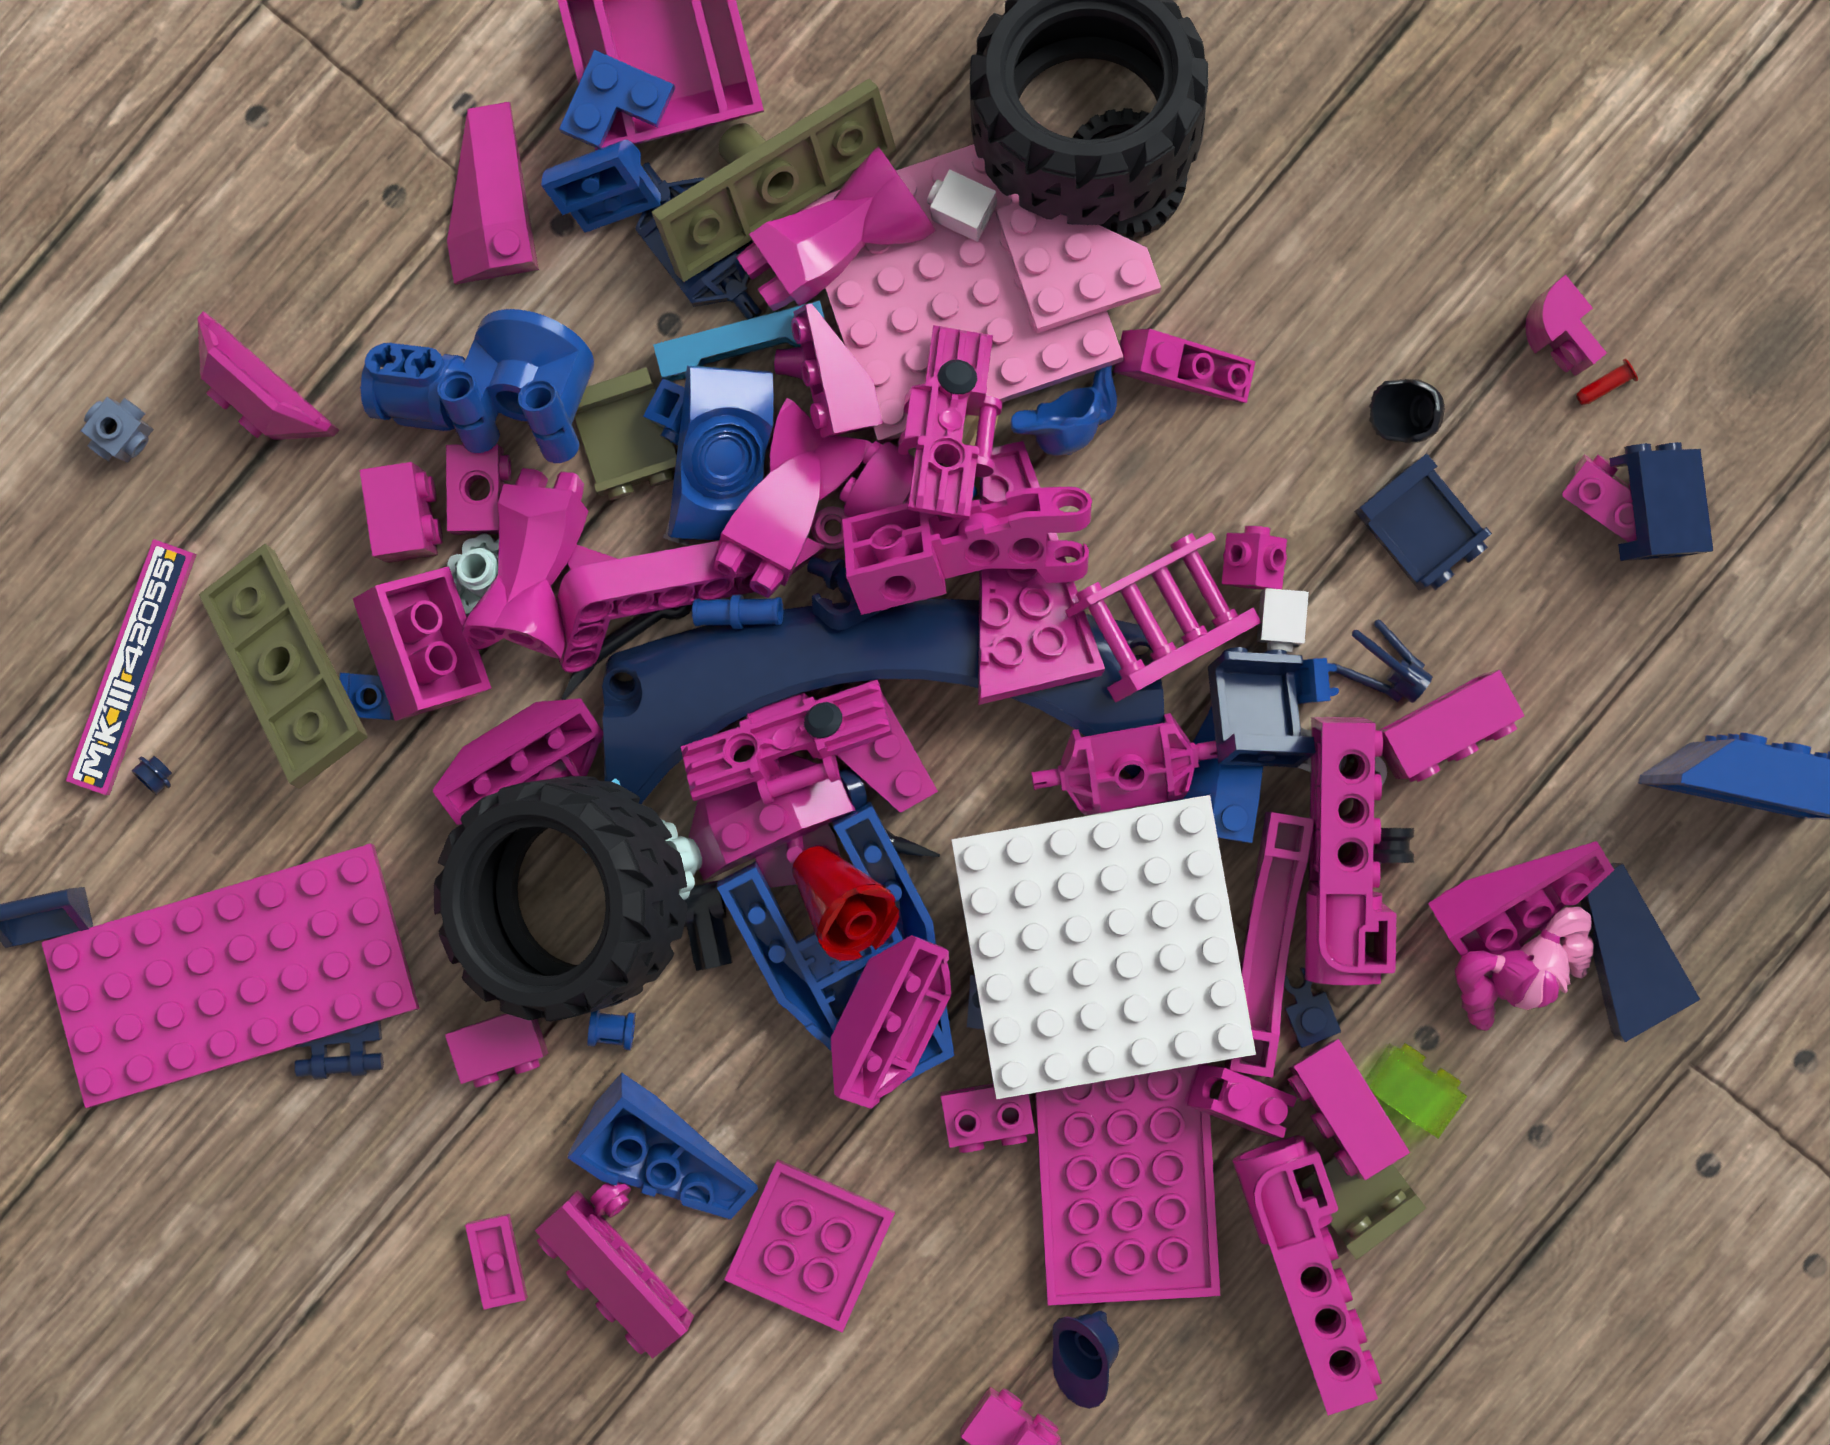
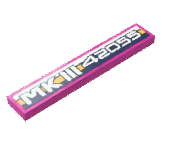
M155 539L152 540L67 775V782L103 795H110L197 554Z

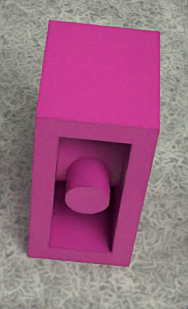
M496 444L492 449L484 453L469 452L463 445H446L447 531L451 534H499L498 501L504 481L511 480L510 455H504V449L500 445ZM477 479H487L490 483L488 496L480 501L472 500L469 492L472 483Z

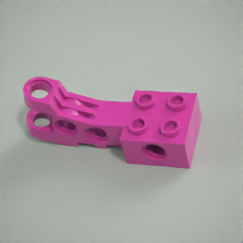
M1077 487L1022 488L1006 492V500L982 506L979 499L972 501L969 520L908 510V503L842 519L846 576L861 615L946 594L945 579L984 569H1037L1046 583L1078 581L1088 571L1089 549L1087 545L1067 540L1048 541L1047 533L1076 532L1086 528L1091 521L1092 499L1090 495ZM1073 506L1078 508L1079 511L1064 512L1059 508ZM1064 556L1073 557L1077 561L1064 563L1058 561L1057 558Z

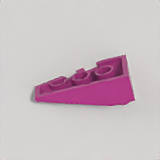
M510 102L467 109L447 237L455 285L539 270Z
M1595 841L1465 880L1454 888L1446 890L1428 904L1461 957L1470 951L1483 950L1494 955H1501L1507 951L1520 950L1523 944L1538 930L1542 932V929L1547 927L1552 917L1564 906L1577 905L1610 875L1614 869L1598 842ZM1492 970L1488 971L1484 975L1487 977L1491 976Z

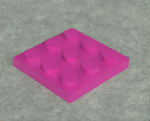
M777 1159L724 1280L843 1333L895 1215V1211Z

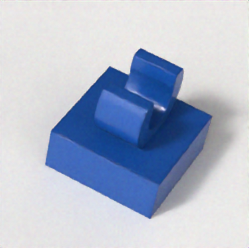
M1327 658L1303 660V666L1295 671L1294 674L1298 704L1331 701L1330 696H1335L1339 693L1338 688H1330L1328 672L1337 671L1335 664L1328 663Z

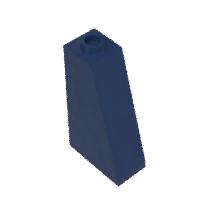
M1611 863L1614 871L1584 897L1580 903L1582 909L1591 915L1592 924L1588 936L1593 940V957L1611 1032L1615 1039L1627 1042L1699 1001L1700 998L1624 864Z

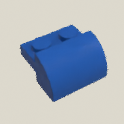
M629 140L619 141L547 168L542 175L541 186L561 214L571 213L584 233L660 206L661 193L641 166L640 150Z

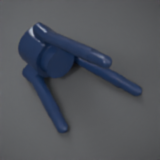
M1379 619L1375 620L1374 625L1403 658L1399 662L1359 630H1353L1352 636L1392 669L1387 676V680L1392 684L1390 686L1352 669L1332 663L1337 666V671L1334 672L1382 692L1396 702H1399L1404 697L1409 702L1414 703L1426 690L1433 677L1423 669L1425 664L1413 656L1395 634Z

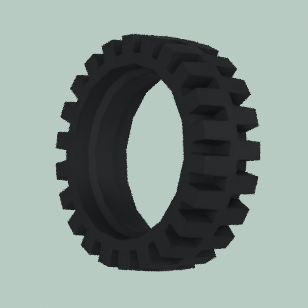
M1123 108L1122 111L1108 110L1103 115L1099 116L1097 114L1090 118L1085 125L1082 124L1072 138L1094 140L1107 138L1110 135H1118L1136 126L1149 113L1142 110L1140 113L1133 112L1132 108ZM1187 176L1167 198L1163 199L1159 196L1153 207L1148 211L1123 221H1119L1118 215L1114 214L1104 224H1100V226L1130 240L1138 236L1142 238L1149 235L1152 231L1158 230L1172 217L1179 207L1185 193Z

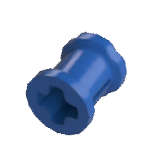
M600 1010L591 1012L588 1046L595 1047L597 1043L620 1045L623 1046L624 1050H631L636 1013L629 1012L624 1016L600 1013Z

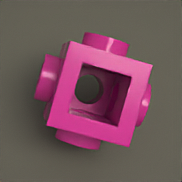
M1245 526L1244 533H1227L1223 554L1222 584L1244 589L1263 590L1269 588L1282 590L1284 566L1287 560V539L1271 536V528L1262 526Z

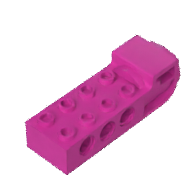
M1311 717V737H1314L1316 754L1311 757L1310 819H1314L1309 850V891L1306 893L1305 980L1329 985L1381 984V973H1395L1397 918L1396 913L1382 902V893L1373 891V888H1379L1380 863L1379 861H1373L1374 844H1380L1381 821L1380 818H1374V800L1380 801L1382 796V778L1380 774H1375V757H1381L1383 750L1382 731L1376 730V723L1363 717ZM1347 754H1353L1354 764L1352 768L1345 773H1340L1339 764L1341 759ZM1352 797V810L1344 816H1339L1338 809L1341 802L1346 798ZM1352 841L1351 853L1345 858L1338 859L1337 854L1341 845ZM1365 932H1374V952H1365Z
M1295 1135L1266 1143L1241 1153L1232 1162L1260 1243L1264 1245L1269 1244L1327 1415L1329 1416L1377 1400L1378 1397L1374 1386L1380 1385L1382 1382L1370 1350L1363 1352L1361 1350L1360 1344L1368 1342L1356 1309L1347 1310L1345 1303L1352 1301L1353 1298L1341 1267L1333 1269L1331 1261L1339 1259L1326 1225L1332 1222L1331 1214L1338 1211V1206L1318 1150L1313 1142L1307 1143L1304 1136ZM1312 1164L1322 1194L1315 1196L1311 1186L1298 1188L1293 1170ZM1316 1266L1321 1268L1318 1275L1313 1278L1307 1279L1301 1276L1302 1272L1308 1267ZM1322 1309H1334L1331 1317L1327 1319L1316 1318V1315ZM1339 1350L1348 1351V1354L1341 1360L1330 1359L1333 1353Z

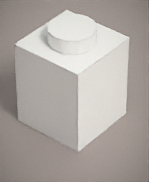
M949 169L944 181L937 179L934 183L927 203L931 205L932 221L978 242L997 206V197L995 190Z
M1269 588L1261 591L1259 618L1262 623L1258 624L1257 642L1267 643V651L1280 649L1291 653L1293 652V645L1299 646L1305 643L1309 592Z

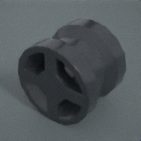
M1381 828L1380 844H1375L1373 861H1379V863H1414V853L1410 850V840L1414 837V828Z

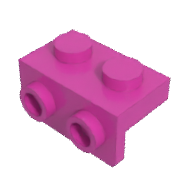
M1584 454L1574 467L1576 474L1563 490L1562 496L1627 542L1635 541L1637 537L1630 483L1627 484L1618 478L1615 474L1619 469L1617 467H1610V462L1604 457L1597 454L1594 460Z

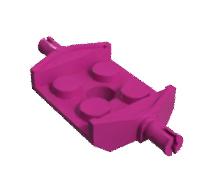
M1171 713L1164 714L1165 723L1081 737L1079 729L1072 730L1061 759V765L1057 766L1058 769L1031 772L1033 788L1037 790L1061 785L1062 791L1067 790L1078 809L1085 816L1183 799L1189 792L1194 768L1199 767L1198 760L1218 758L1216 740L1196 745L1194 742L1190 743L1188 737ZM1127 765H1138L1141 767L1140 773L1132 779H1124L1119 776L1121 769Z

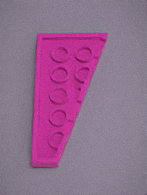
M1024 441L992 448L991 460L995 463L994 473L989 477H980L981 506L1006 500V492L1022 488H1040ZM1047 533L1048 541H1059L1057 533ZM1065 556L1057 558L1058 561L1067 563ZM984 569L979 571L978 705L1102 676L1105 667L1085 611L1068 618L1065 612L1066 609L1079 602L1076 596L1078 592L1074 581L1046 583L1037 569Z

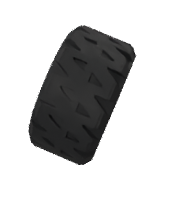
M1006 0L1005 13L1003 15L993 13L989 17L977 37V53L972 55L970 60L971 132L978 158H983L985 161L987 176L1004 195L1018 194L1020 207L1045 219L1052 220L1061 214L1067 216V224L1100 225L1104 224L1114 214H1118L1119 221H1123L1148 211L1153 207L1159 196L1163 199L1167 198L1188 175L1191 163L1197 159L1203 138L1208 92V61L1205 59L1203 41L1193 22L1188 17H1182L1179 6L1173 0ZM1089 58L1110 61L1129 69L1146 83L1157 103L1140 123L1121 134L1103 139L1082 140L1062 136L1043 127L1029 115L1019 99L1029 83L1046 69L1065 61Z
M566 776L524 782L500 788L497 793L481 798L462 815L460 819L462 824L450 832L438 859V864L445 867L435 878L433 885L434 914L442 915L443 924L439 929V937L449 961L452 964L460 963L464 968L462 980L485 1002L499 1000L500 1011L525 1020L545 1018L546 1021L552 1022L580 1016L622 1003L640 994L643 991L644 984L658 979L674 956L670 946L671 942L681 939L683 934L687 903L679 895V889L686 888L687 881L680 853L665 841L671 838L672 834L652 808L639 804L640 797L617 783L598 781L596 777ZM548 828L566 834L588 853L600 874L604 887L606 908L603 928L595 947L579 965L564 962L542 948L529 932L519 906L518 877L522 861L531 844Z

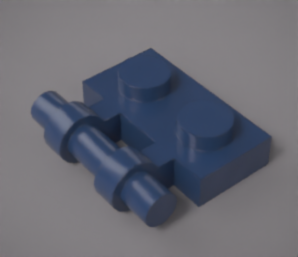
M381 1021L295 1046H311L312 1052L311 1059L295 1060L296 1077L312 1076L314 1080L328 1079L329 1074L351 1073L354 1077L366 1076L367 1071L383 1070V1054H366L365 1041L382 1039ZM350 1043V1055L328 1057V1044Z

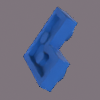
M594 50L559 130L567 136L601 149L618 111L658 128L673 95L675 86L670 82Z

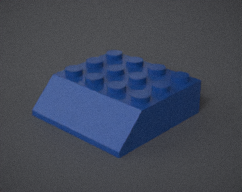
M1740 733V735L1728 734V736L1717 735L1716 737L1706 735L1704 742H1690L1641 774L1638 784L1802 819L1830 820V751H1828V754L1821 752L1810 754L1811 747L1790 742H1784V744L1771 743V745L1766 744V737L1748 733Z

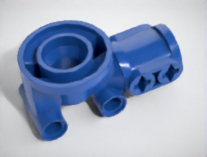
M498 310L489 313L481 320L466 360L463 356L444 354L441 356L436 349L395 343H382L375 346L368 352L365 358L360 386L361 401L366 414L370 418L383 420L393 418L397 424L407 427L439 431L456 429L463 446L472 453H484L497 444L500 432L495 421L498 413H501L515 420L527 421L543 457L548 462L564 463L572 459L579 450L580 443L573 429L572 422L593 372L594 358L587 344L575 332L558 321L526 310Z

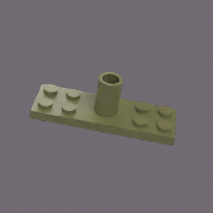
M867 79L767 141L749 124L739 123L730 127L722 135L719 142V153L728 165L652 211L675 274L683 282L687 281L750 242L752 238L749 234L766 222L795 214L842 185L878 146L886 157L895 152L896 146L878 86L870 79Z
M263 544L199 594L291 785L301 789L368 738L340 681V677L337 675L275 550Z

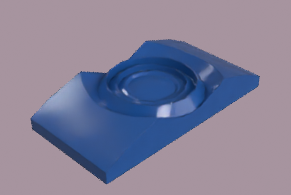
M687 365L668 536L670 538L720 540L721 533L734 512L748 494L764 479L765 453L773 429L774 392L773 373L770 371Z

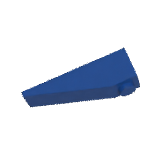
M1212 705L1198 734L1193 740L1195 745L1216 740ZM1218 758L1198 760L1199 767L1194 768L1189 792L1183 799L1210 795L1217 837L1252 843L1263 766L1218 764Z
M622 1072L595 1102L568 1153V1159L603 1182L613 1185L621 1182L641 1188V1193L655 1197L656 1193L681 1200L683 1206L730 1220L758 1190L756 1183L663 1101Z

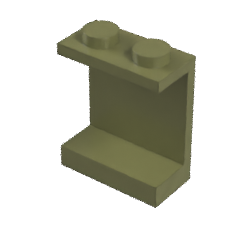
M647 367L586 387L575 415V421L596 482L594 484L596 492L600 496L608 494L609 500L628 496L634 493L632 486L649 481L650 487H654L674 480L673 473L675 472L677 458L674 444L660 436L663 428L643 417L656 392Z

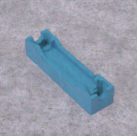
M820 301L809 303L813 304L824 318ZM804 305L653 344L661 377L671 382L685 379L687 365L703 367L708 363L788 343L793 347H801V344H797L794 340L791 323L792 319L795 318L794 311Z

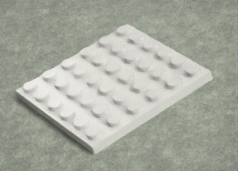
M1210 795L951 839L996 1099L1256 1055Z

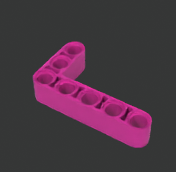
M719 541L576 567L569 571L562 579L557 596V603L565 631L564 651L561 659L558 658L560 665L565 672L569 673L579 672L591 667L599 657L611 619L693 604L695 599L716 600L732 597V595L753 593L754 591L749 585L756 571L744 564H741L734 578L726 577L715 571L713 567L718 554L717 547Z

